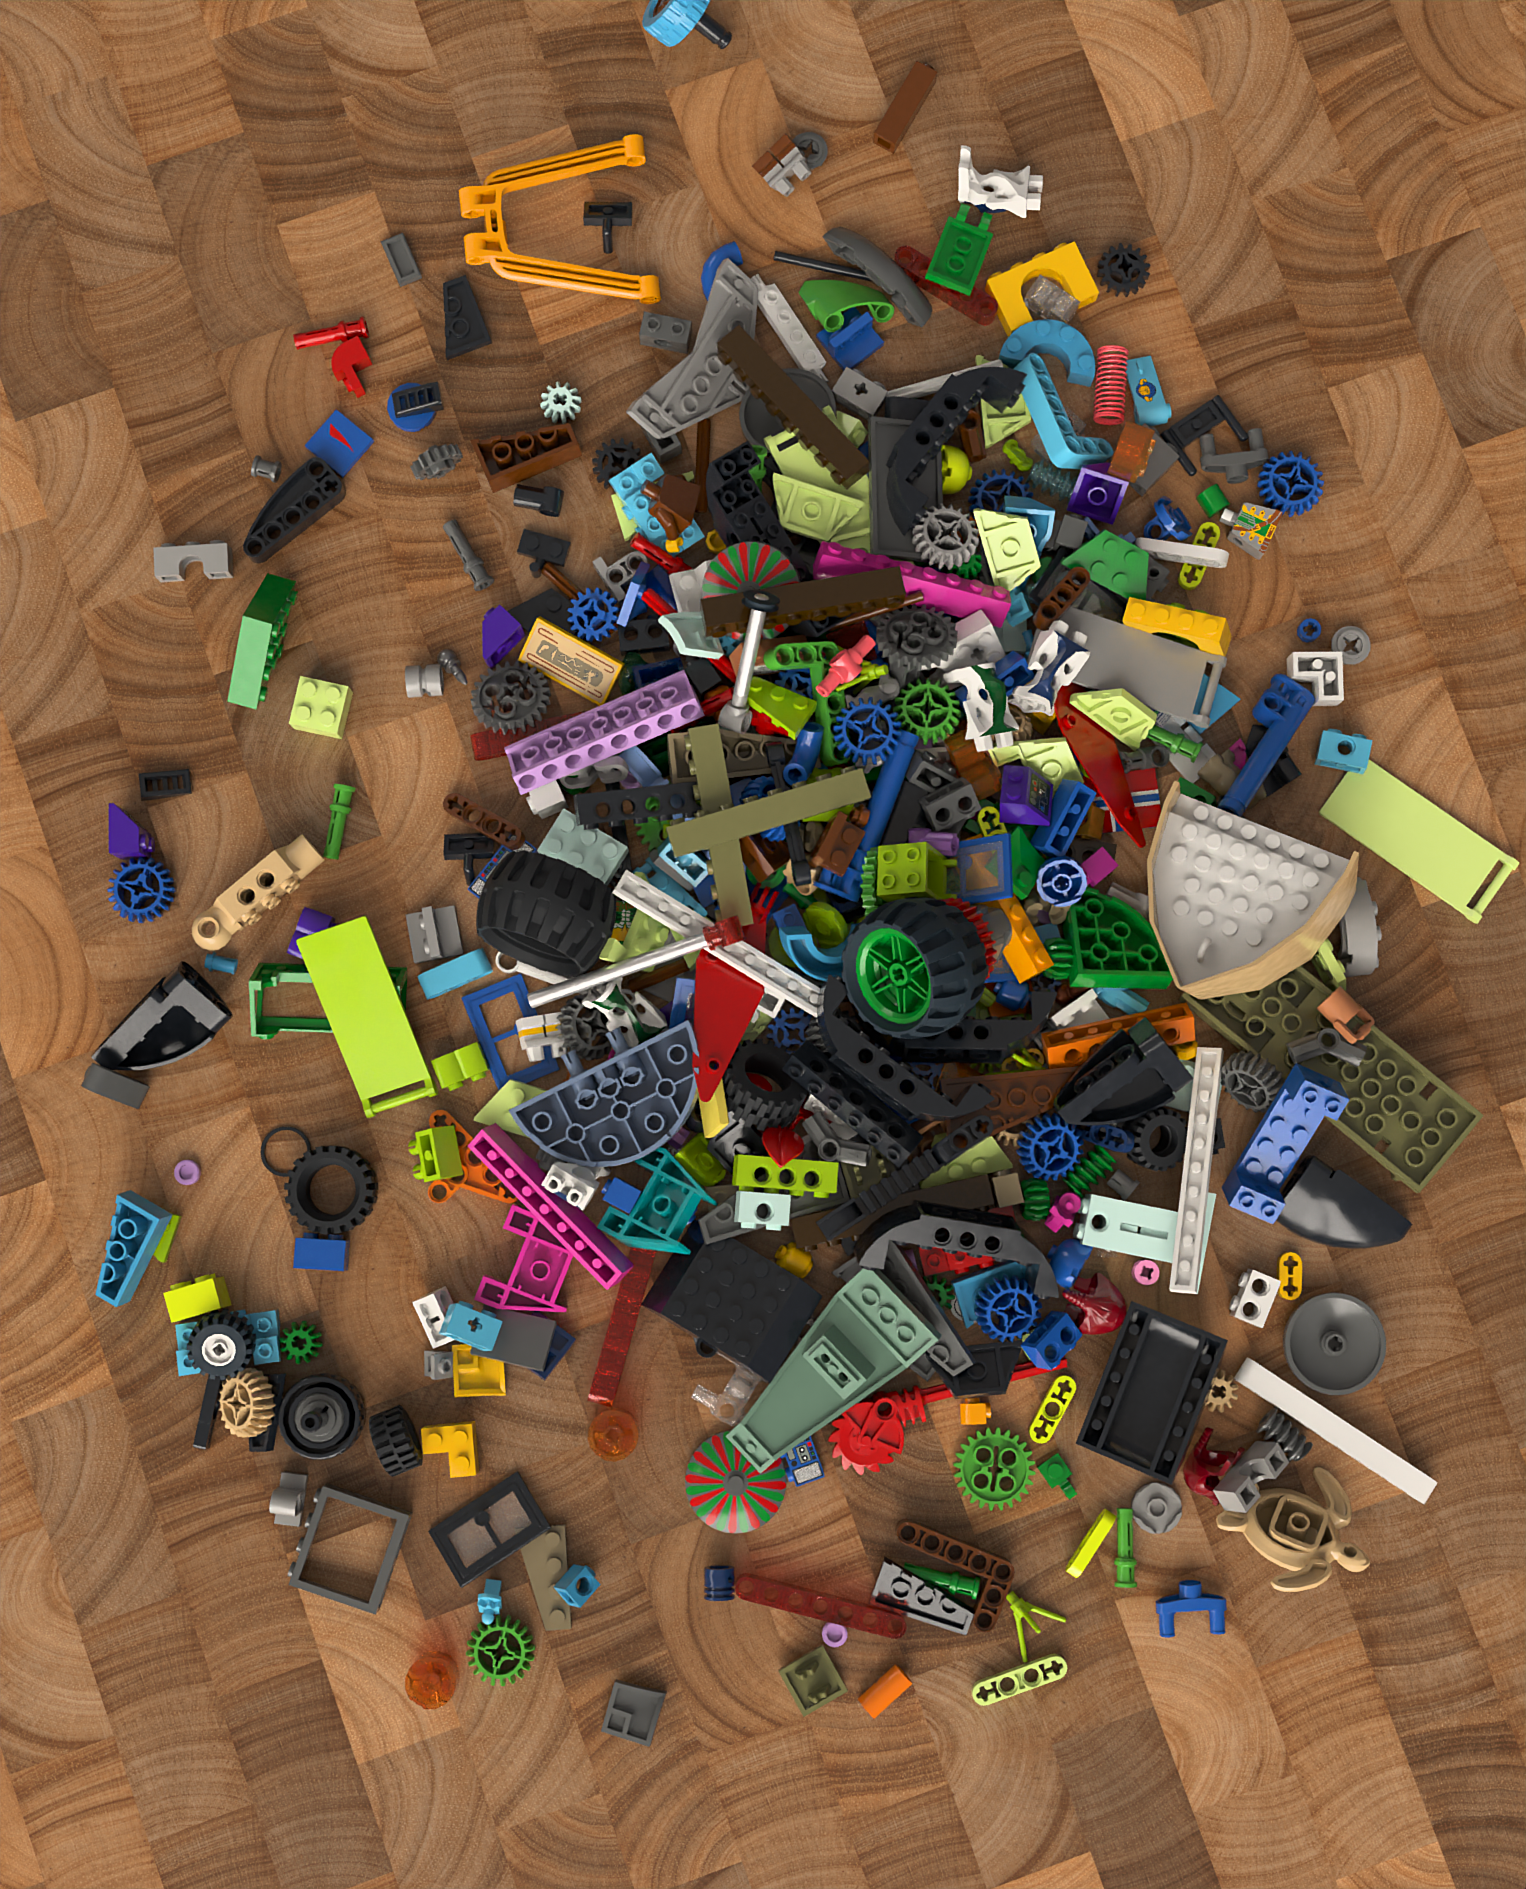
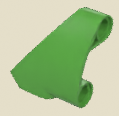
M838 280L805 281L798 292L814 319L819 320L828 332H835L842 328L844 317L841 312L851 307L865 305L875 320L880 323L889 321L894 315V307L882 292L856 283Z

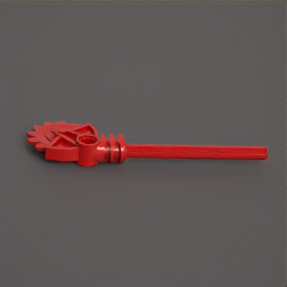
M1064 1355L1060 1364L1052 1370L1037 1368L1032 1361L1017 1364L1010 1382L1066 1368L1067 1359ZM943 1383L923 1389L915 1385L912 1387V1392H907L906 1388H903L900 1395L896 1390L891 1392L879 1391L874 1393L871 1399H862L842 1413V1418L832 1421V1425L838 1428L828 1437L829 1442H836L832 1450V1457L837 1458L841 1455V1463L844 1470H847L852 1464L860 1475H863L864 1467L873 1472H880L878 1463L889 1464L894 1461L888 1454L895 1452L901 1455L904 1446L902 1425L906 1427V1420L910 1419L912 1424L915 1425V1418L920 1417L922 1423L926 1422L924 1406L930 1402L953 1397V1395ZM880 1403H889V1407L887 1410H877Z

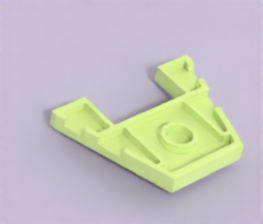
M1066 737L1013 741L1014 745L997 748V744L993 743L994 749L988 750L995 767L1021 759L1023 766L1032 768L1054 785L1053 797L1063 779L1084 783L1083 776Z
M643 872L634 873V875L649 883ZM637 909L623 945L615 938H609L599 958L617 963L663 947L668 938L670 928ZM655 966L640 971L651 972Z

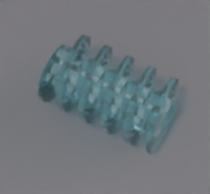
M1041 458L1037 463L1035 462L1025 483L1033 480V489L1041 484V493L1050 489L1051 498L1059 493L1058 501L1060 502L1067 497L1068 505L1078 475L1070 480V471H1067L1062 476V468L1058 467L1055 471H1052L1053 463L1050 462L1044 467V458Z

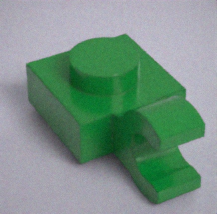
M1055 1453L1037 1466L1051 1488L1059 1485L1069 1500L1077 1495V1492L1067 1480L1072 1475V1472L1058 1453Z

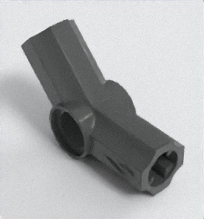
M1331 1028L1323 1029L1320 1032L1286 1044L1289 1056L1294 1064L1327 1053L1358 1067L1367 1049V1046L1358 1042L1354 1044L1349 1043L1342 1035ZM1322 1035L1331 1037V1047H1325L1322 1044Z
M821 1111L810 1116L802 1123L818 1147V1153L822 1159L866 1167L869 1165L872 1156V1145L838 1137ZM830 1142L834 1143L837 1147L835 1155H832L828 1150Z

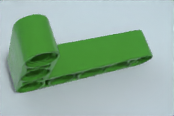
M830 641L786 643L772 647L765 652L763 657L764 664L770 670L810 668L813 700L817 701L815 719L816 723L824 727L819 752L820 759L824 765L829 767L846 763L850 759V757H844L847 748L839 751L837 746L843 741L837 742L834 740V736L840 733L835 732L833 734L831 731V725L833 727L835 725H842L836 721V717H845L841 712L843 707L846 708L844 689L839 692L834 689L828 697L821 696L816 690V686L829 673L831 668L829 662L839 653L837 645ZM822 650L826 654V659L822 656ZM799 651L802 652L804 660L800 658ZM777 652L781 656V662L777 659ZM828 700H829V701L831 702V704H832V708H831V709H830L829 706H828ZM847 728V733H846V734H847V737H848V739H849V741H850L849 729ZM834 749L836 750L837 755H838V756H837V759L835 758V756H834V754H833Z

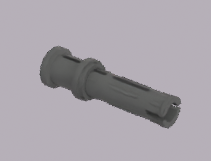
M457 520L448 521L443 525V529L464 564V572L469 574L472 579L474 590L481 591L486 589L494 582V579L485 570L483 559L476 556L460 529Z

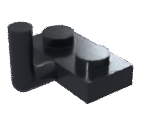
M584 202V226H603L604 253L611 254L613 252L612 226H632V202Z
M524 529L517 553L535 559V562H532L529 568L532 576L539 578L545 562L565 567L571 542Z
M482 833L444 834V860H464L463 870L466 884L470 886L475 880L474 859L492 858L494 856V840Z

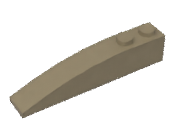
M720 729L728 778L772 773L767 762L766 743L782 742L785 766H787L793 756L797 742L796 739L753 733L740 734L731 730ZM688 732L667 734L670 782L672 784L696 781L695 775H690L688 760H692L691 750H686L684 735H688ZM820 753L814 768H821Z

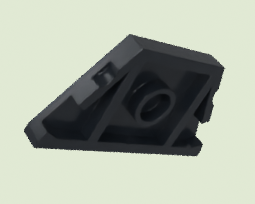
M552 588L507 611L528 633L531 632L537 617L540 616L578 637L579 631L574 632L571 630L574 623H570L567 620L569 617H572V613L567 610L568 608H574V604ZM580 617L581 624L586 629L584 626L585 621ZM585 636L582 640L588 643Z
M730 1111L728 1113L729 1124L713 1138H710L707 1150L733 1176L734 1155L770 1157L762 1142L763 1134L753 1124L750 1128L745 1126L746 1121L741 1118L738 1122L732 1118L734 1113ZM759 1167L755 1170V1179L765 1173L764 1169Z
M1016 1340L1013 1343L1007 1341L967 1346L976 1362L955 1376H952L932 1359L930 1353L926 1351L925 1354L927 1360L955 1399L1001 1395L1007 1392L1022 1349L1020 1345L1023 1342L1022 1340Z

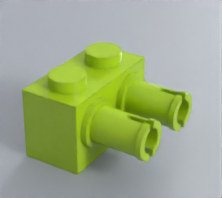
M454 1125L415 1132L416 1139L410 1140L408 1147L416 1146L409 1149V1152L412 1155L419 1154L421 1164H416L413 1167V1171L420 1170L419 1173L413 1174L416 1179H424V1182L463 1175Z

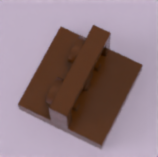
M838 811L828 820L808 859L809 865L813 868L820 865L840 877L844 876L866 831L847 822L848 815Z
M760 833L739 839L742 860L759 883L789 862L788 845L784 840L770 842L767 837L762 838Z

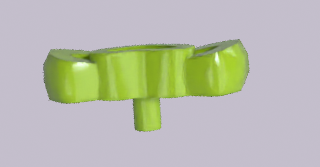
M1007 440L1002 447V451L1010 458V464L1016 465L1019 471L1030 470L1033 460L1026 457L1024 450L1018 447L1016 440Z

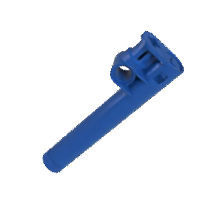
M1275 674L1271 678V687L1264 691L1253 707L1252 715L1258 722L1266 726L1268 730L1217 806V808L1239 817L1245 812L1315 702V697L1309 690L1284 674Z
M901 729L896 730L902 732V737L894 738L900 742L899 747L890 745L894 750V754H886V761L883 762L866 809L870 810V816L865 827L860 828L866 831L844 876L840 877L823 868L818 882L814 881L813 886L854 902L859 901L863 890L860 885L863 883L861 874L864 873L862 864H865L864 856H867V851H870V848L880 845L913 757L914 748L919 740L917 735Z

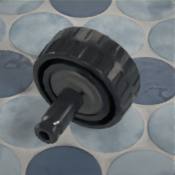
M329 1373L313 1374L299 1380L286 1392L285 1397L281 1401V1407L278 1410V1425L285 1443L291 1447V1450L299 1453L300 1456L308 1457L312 1460H326L346 1452L360 1437L366 1418L365 1403L356 1386L351 1384L346 1378Z

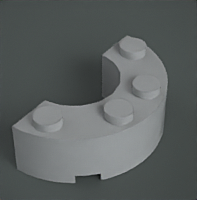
M1357 877L1356 892L1351 903L1339 921L1341 946L1338 952V960L1341 961L1345 968V977L1369 975L1379 966L1377 955L1378 941L1381 940L1382 934L1380 926H1376L1375 916L1378 914V907L1376 901L1371 900L1366 880H1362L1360 877Z

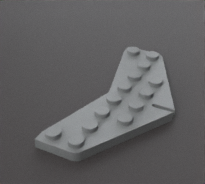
M729 258L724 259L716 271L693 351L633 401L626 411L628 415L657 439L666 438L741 402L749 389L745 382L741 383L735 377L733 369L729 365H723L717 357V342L738 325L753 340L755 337L758 288Z

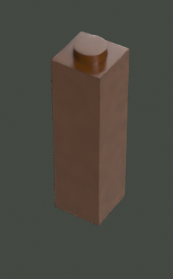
M918 61L915 62L875 130L874 144L892 154L895 153L936 83L937 71L927 63L922 64Z

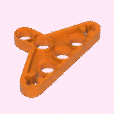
M445 1110L433 1112L429 1119L431 1128H437L435 1125L437 1123V1115L440 1117L445 1115L447 1117L445 1123L448 1126H452L454 1123L456 1125L455 1132H462L465 1135L464 1144L458 1146L465 1176L463 1180L458 1182L452 1178L435 1180L428 1188L429 1198L435 1203H444L460 1188H464L505 1203L517 1202L519 1200L517 1197L506 1198L504 1196L507 1192L502 1186H500L499 1191L495 1188L496 1185L502 1182L500 1179L495 1182L487 1179L486 1172L489 1168L482 1161L478 1164L470 1162L469 1153L472 1150L468 1145L474 1139L471 1134L449 1112ZM435 1186H445L447 1193L443 1199L434 1197L433 1189Z

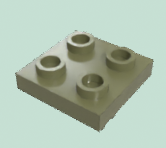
M874 1146L871 1147L872 1156L867 1167L840 1162L851 1199L853 1197L856 1199L859 1193L864 1190L867 1192L870 1186L879 1184L880 1180L885 1177L887 1179L895 1171L893 1162Z
M823 1644L778 1669L803 1717L848 1692Z

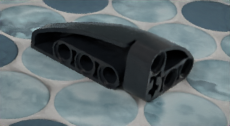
M181 961L167 977H163L94 1051L91 1058L101 1066L111 1070H145L167 1065L187 1057L205 1046L233 1017V1014L215 989L191 965Z
M1145 1017L1127 1030L1130 1035L1123 1029H1120L1103 1043L1066 1082L1054 1099L1053 1105L1060 1116L1069 1124L1107 1125L1141 1117L1170 1103L1175 1099L1173 1091L1176 1093L1194 1078Z
M1308 1155L1302 1160L1282 1190L1281 1195L1286 1205L1276 1220L1286 1227L1288 1231L1299 1237L1329 1247L1366 1249L1398 1242L1405 1237L1413 1225L1395 1209L1341 1170L1334 1171L1332 1167L1314 1155Z

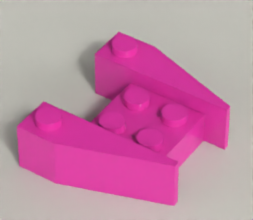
M512 1204L503 1229L526 1237L508 1283L484 1274L474 1300L496 1309L566 1312L567 1306L559 1304L555 1300L573 1255L530 1210Z

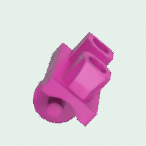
M1066 1192L1061 1197L1057 1195L1052 1200L1049 1214L1044 1224L1055 1233L1063 1225L1069 1228L1074 1221L1076 1212L1081 1207L1080 1197L1074 1192Z

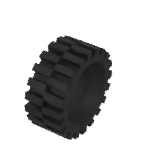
M757 1038L754 1044H752L750 1039L744 1040L742 1045L738 1044L722 1077L728 1113L730 1111L734 1113L732 1117L738 1122L741 1118L746 1121L745 1126L750 1128L752 1124H756L757 1130L764 1131L766 1126L777 1128L779 1125L781 1128H784L789 1122H793L808 1094L806 1089L782 1070L795 1052L789 1054L786 1052L788 1047L781 1045L778 1048L775 1046V1041L771 1040L767 1044H763V1039ZM746 1072L759 1073L769 1077L783 1091L771 1092L759 1088L751 1082Z
M342 1146L315 1147V1150H308L303 1153L304 1156L302 1158L296 1159L293 1163L295 1167L287 1173V1176L290 1178L289 1182L284 1184V1190H288V1196L284 1198L286 1203H290V1214L298 1218L297 1222L301 1226H307V1230L320 1232V1234L347 1232L354 1229L353 1227L361 1225L365 1221L364 1218L372 1213L373 1209L371 1207L373 1203L377 1202L378 1198L375 1196V1190H378V1183H375L374 1180L376 1174L374 1170L370 1169L368 1160L363 1159L357 1151ZM329 1165H338L346 1169L353 1177L356 1188L355 1197L351 1205L343 1212L335 1215L319 1210L314 1205L310 1195V1185L313 1177L320 1169Z

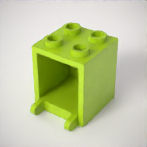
M927 842L878 846L877 896L887 903L908 897H927L938 900L953 897L957 899L956 894H946L947 868L957 867V860H947L943 854Z

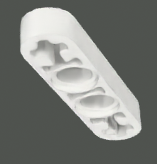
M1136 538L1135 545L1147 551L1149 556L1154 559L1225 568L1229 558L1227 551L1218 548L1149 538Z

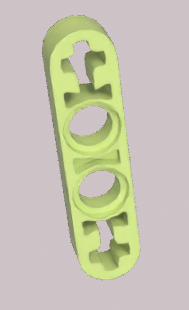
M1050 1654L978 1680L972 1686L973 1699L979 1705L985 1706L1056 1681L1066 1674L1067 1664L1060 1655ZM1053 1660H1056L1058 1664L1062 1663V1666L1058 1667L1059 1672L1055 1673L1053 1670L1045 1671L1047 1677L1043 1678V1672L1039 1665L1043 1664L1044 1669L1052 1666L1051 1662ZM1030 1668L1038 1671V1678L1034 1682H1027L1024 1679V1673ZM1005 1677H1010L1014 1680V1687L1009 1691H1005L1000 1687V1682ZM994 1681L1000 1693L995 1695V1691L992 1690L987 1693L986 1699H983L981 1695H976L980 1692L979 1688L981 1686H984L986 1690L993 1688L991 1682Z

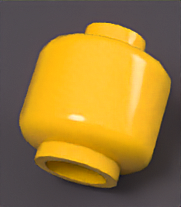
M790 1242L786 1246L781 1245L775 1253V1258H777L776 1264L797 1277L804 1278L813 1266L811 1253L809 1251L803 1252L802 1248L797 1249L795 1242Z

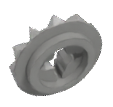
M1346 626L1339 629L1331 640V651L1342 652L1344 665H1356L1362 662L1370 652L1368 635L1362 629L1355 626ZM1357 640L1353 647L1355 651H1343L1347 645L1345 641L1350 643Z

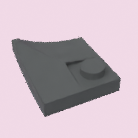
M616 1679L601 1732L650 1747L667 1691L643 1687Z

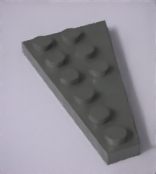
M812 1139L804 1144L802 1153L794 1158L839 1163V1161H826L822 1159L818 1153V1147ZM830 1142L828 1150L832 1155H835L834 1144ZM838 1164L837 1192L829 1193V1198L814 1197V1192L804 1191V1196L791 1195L789 1219L839 1205L850 1200L840 1164ZM784 1169L780 1172V1181L784 1184L790 1181L791 1175L787 1170ZM809 1171L805 1174V1183L809 1186L815 1183V1175ZM763 1173L756 1180L762 1182L766 1177V1173ZM754 1187V1192L764 1193V1188ZM779 1189V1194L789 1195V1190ZM736 1193L698 1219L705 1244L766 1227V1224H756V1229L741 1228V1222H734ZM760 1204L757 1207V1215L762 1219L767 1216L768 1208L766 1205Z
M890 1240L884 1269L879 1270L942 1335L926 1351L930 1353L932 1359L952 1376H955L973 1365L976 1360L902 1246ZM854 1257L831 1273L848 1283L863 1268L861 1265H858L856 1257Z

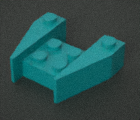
M660 1147L652 1153L635 1160L639 1166L653 1175L630 1215L628 1216L609 1206L597 1228L628 1247L690 1254L691 1251L678 1242L680 1235L701 1199L716 1207L718 1203L673 1157V1154Z

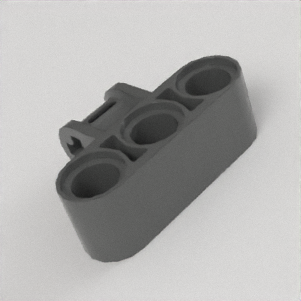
M95 1063L88 1067L81 1084L83 1088L136 1109L140 1108L150 1086Z

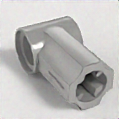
M1112 882L1105 895L1110 898L1114 896L1124 901L1148 920V896L1134 893Z

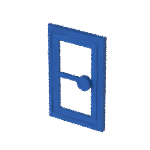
M521 973L461 998L498 1091L510 1079L529 1083L560 1070L556 1059L552 1058L550 1046L543 1047L545 1059L541 1060L542 1062L507 1076L494 1043L512 1035H518L517 1026L515 1024L513 1030L492 1038L479 1005L514 992L523 1017L537 1016L536 1009L532 1008L529 1004L527 997L529 992Z

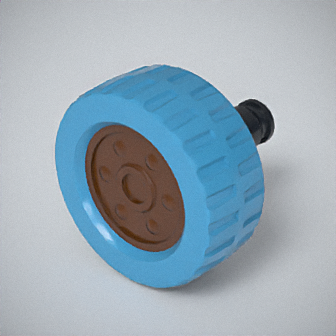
M650 0L643 15L642 25L644 29L668 47L675 46L681 42L693 28L713 44H717L720 49L726 48L732 39V33L727 32L721 24L705 12L710 0Z

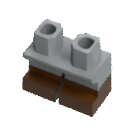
M784 134L770 148L772 153L767 151L752 167L765 179L771 188L776 191L778 190L781 194L788 197L795 189L789 179L796 174L801 181H804L812 172L807 164L808 159L793 139Z

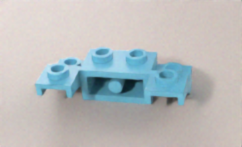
M651 452L611 478L609 483L624 505L621 508L628 520L633 519L637 525V528H635L636 533L639 532L642 536L669 553L665 546L667 536L664 528L648 512L651 498L640 493L645 480L653 482L665 474ZM694 519L692 524L679 534V537H682L684 540L683 545L678 546L680 551L669 554L674 557L705 537Z
M237 1310L239 1312L238 1317L242 1318L245 1316L248 1319L246 1324H252L254 1327L252 1334H256V1341L254 1343L256 1346L253 1352L254 1365L282 1361L279 1341V1311L271 1310L246 1314L245 1310ZM197 1322L175 1325L178 1344L176 1357L179 1376L198 1374L201 1371L199 1367L197 1369L193 1368L194 1360L188 1359L190 1350H187L189 1336Z

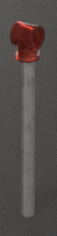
M738 915L718 921L712 927H703V933L527 994L529 1004L532 1008L706 947H709L712 951L717 946L725 947L745 940L746 938Z

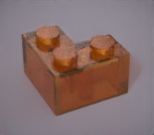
M1126 421L1114 449L1107 474L1132 483L1136 482L1138 476L1143 477L1148 465L1147 461L1156 443V440L1152 439L1155 430Z
M966 728L943 741L951 764L957 769V775L959 778L964 777L971 783L976 797L980 801L1001 790L999 779L1002 776L996 765L992 766L986 752H977L974 739H965Z

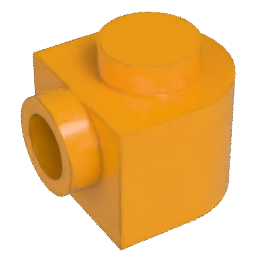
M979 1397L965 1398V1403H960L961 1424H986V1418H991L990 1402H980Z

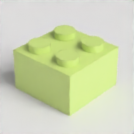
M300 676L289 724L296 730L342 739L353 691L349 686Z

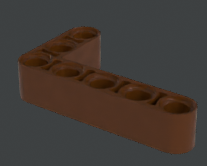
M912 1519L900 1520L896 1525L895 1531L901 1543L985 1577L973 1607L974 1616L972 1622L980 1632H990L997 1623L1014 1578L1015 1571L1010 1561L1005 1557ZM904 1526H912L914 1534L911 1537L904 1538L901 1536V1530ZM934 1535L938 1538L936 1546L931 1548L925 1546L924 1541L926 1537ZM952 1545H959L961 1547L959 1556L951 1557L948 1555V1550ZM983 1555L985 1562L982 1566L976 1567L972 1565L974 1556ZM1001 1564H1005L1009 1568L1005 1576L996 1575V1568ZM990 1589H998L999 1596L997 1599L988 1600L986 1598V1594ZM981 1613H988L990 1620L982 1625L977 1622V1617Z

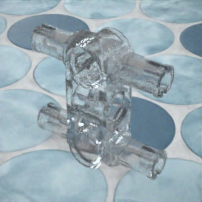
M717 1352V1354L736 1365L734 1374L722 1394L716 1395L698 1384L691 1397L710 1408V1414L717 1417L720 1421L735 1427L746 1416L747 1413L744 1412V1406L757 1384L762 1381L767 1384L769 1383ZM728 1403L734 1407V1413L731 1416L725 1417L721 1414L720 1407L723 1404Z

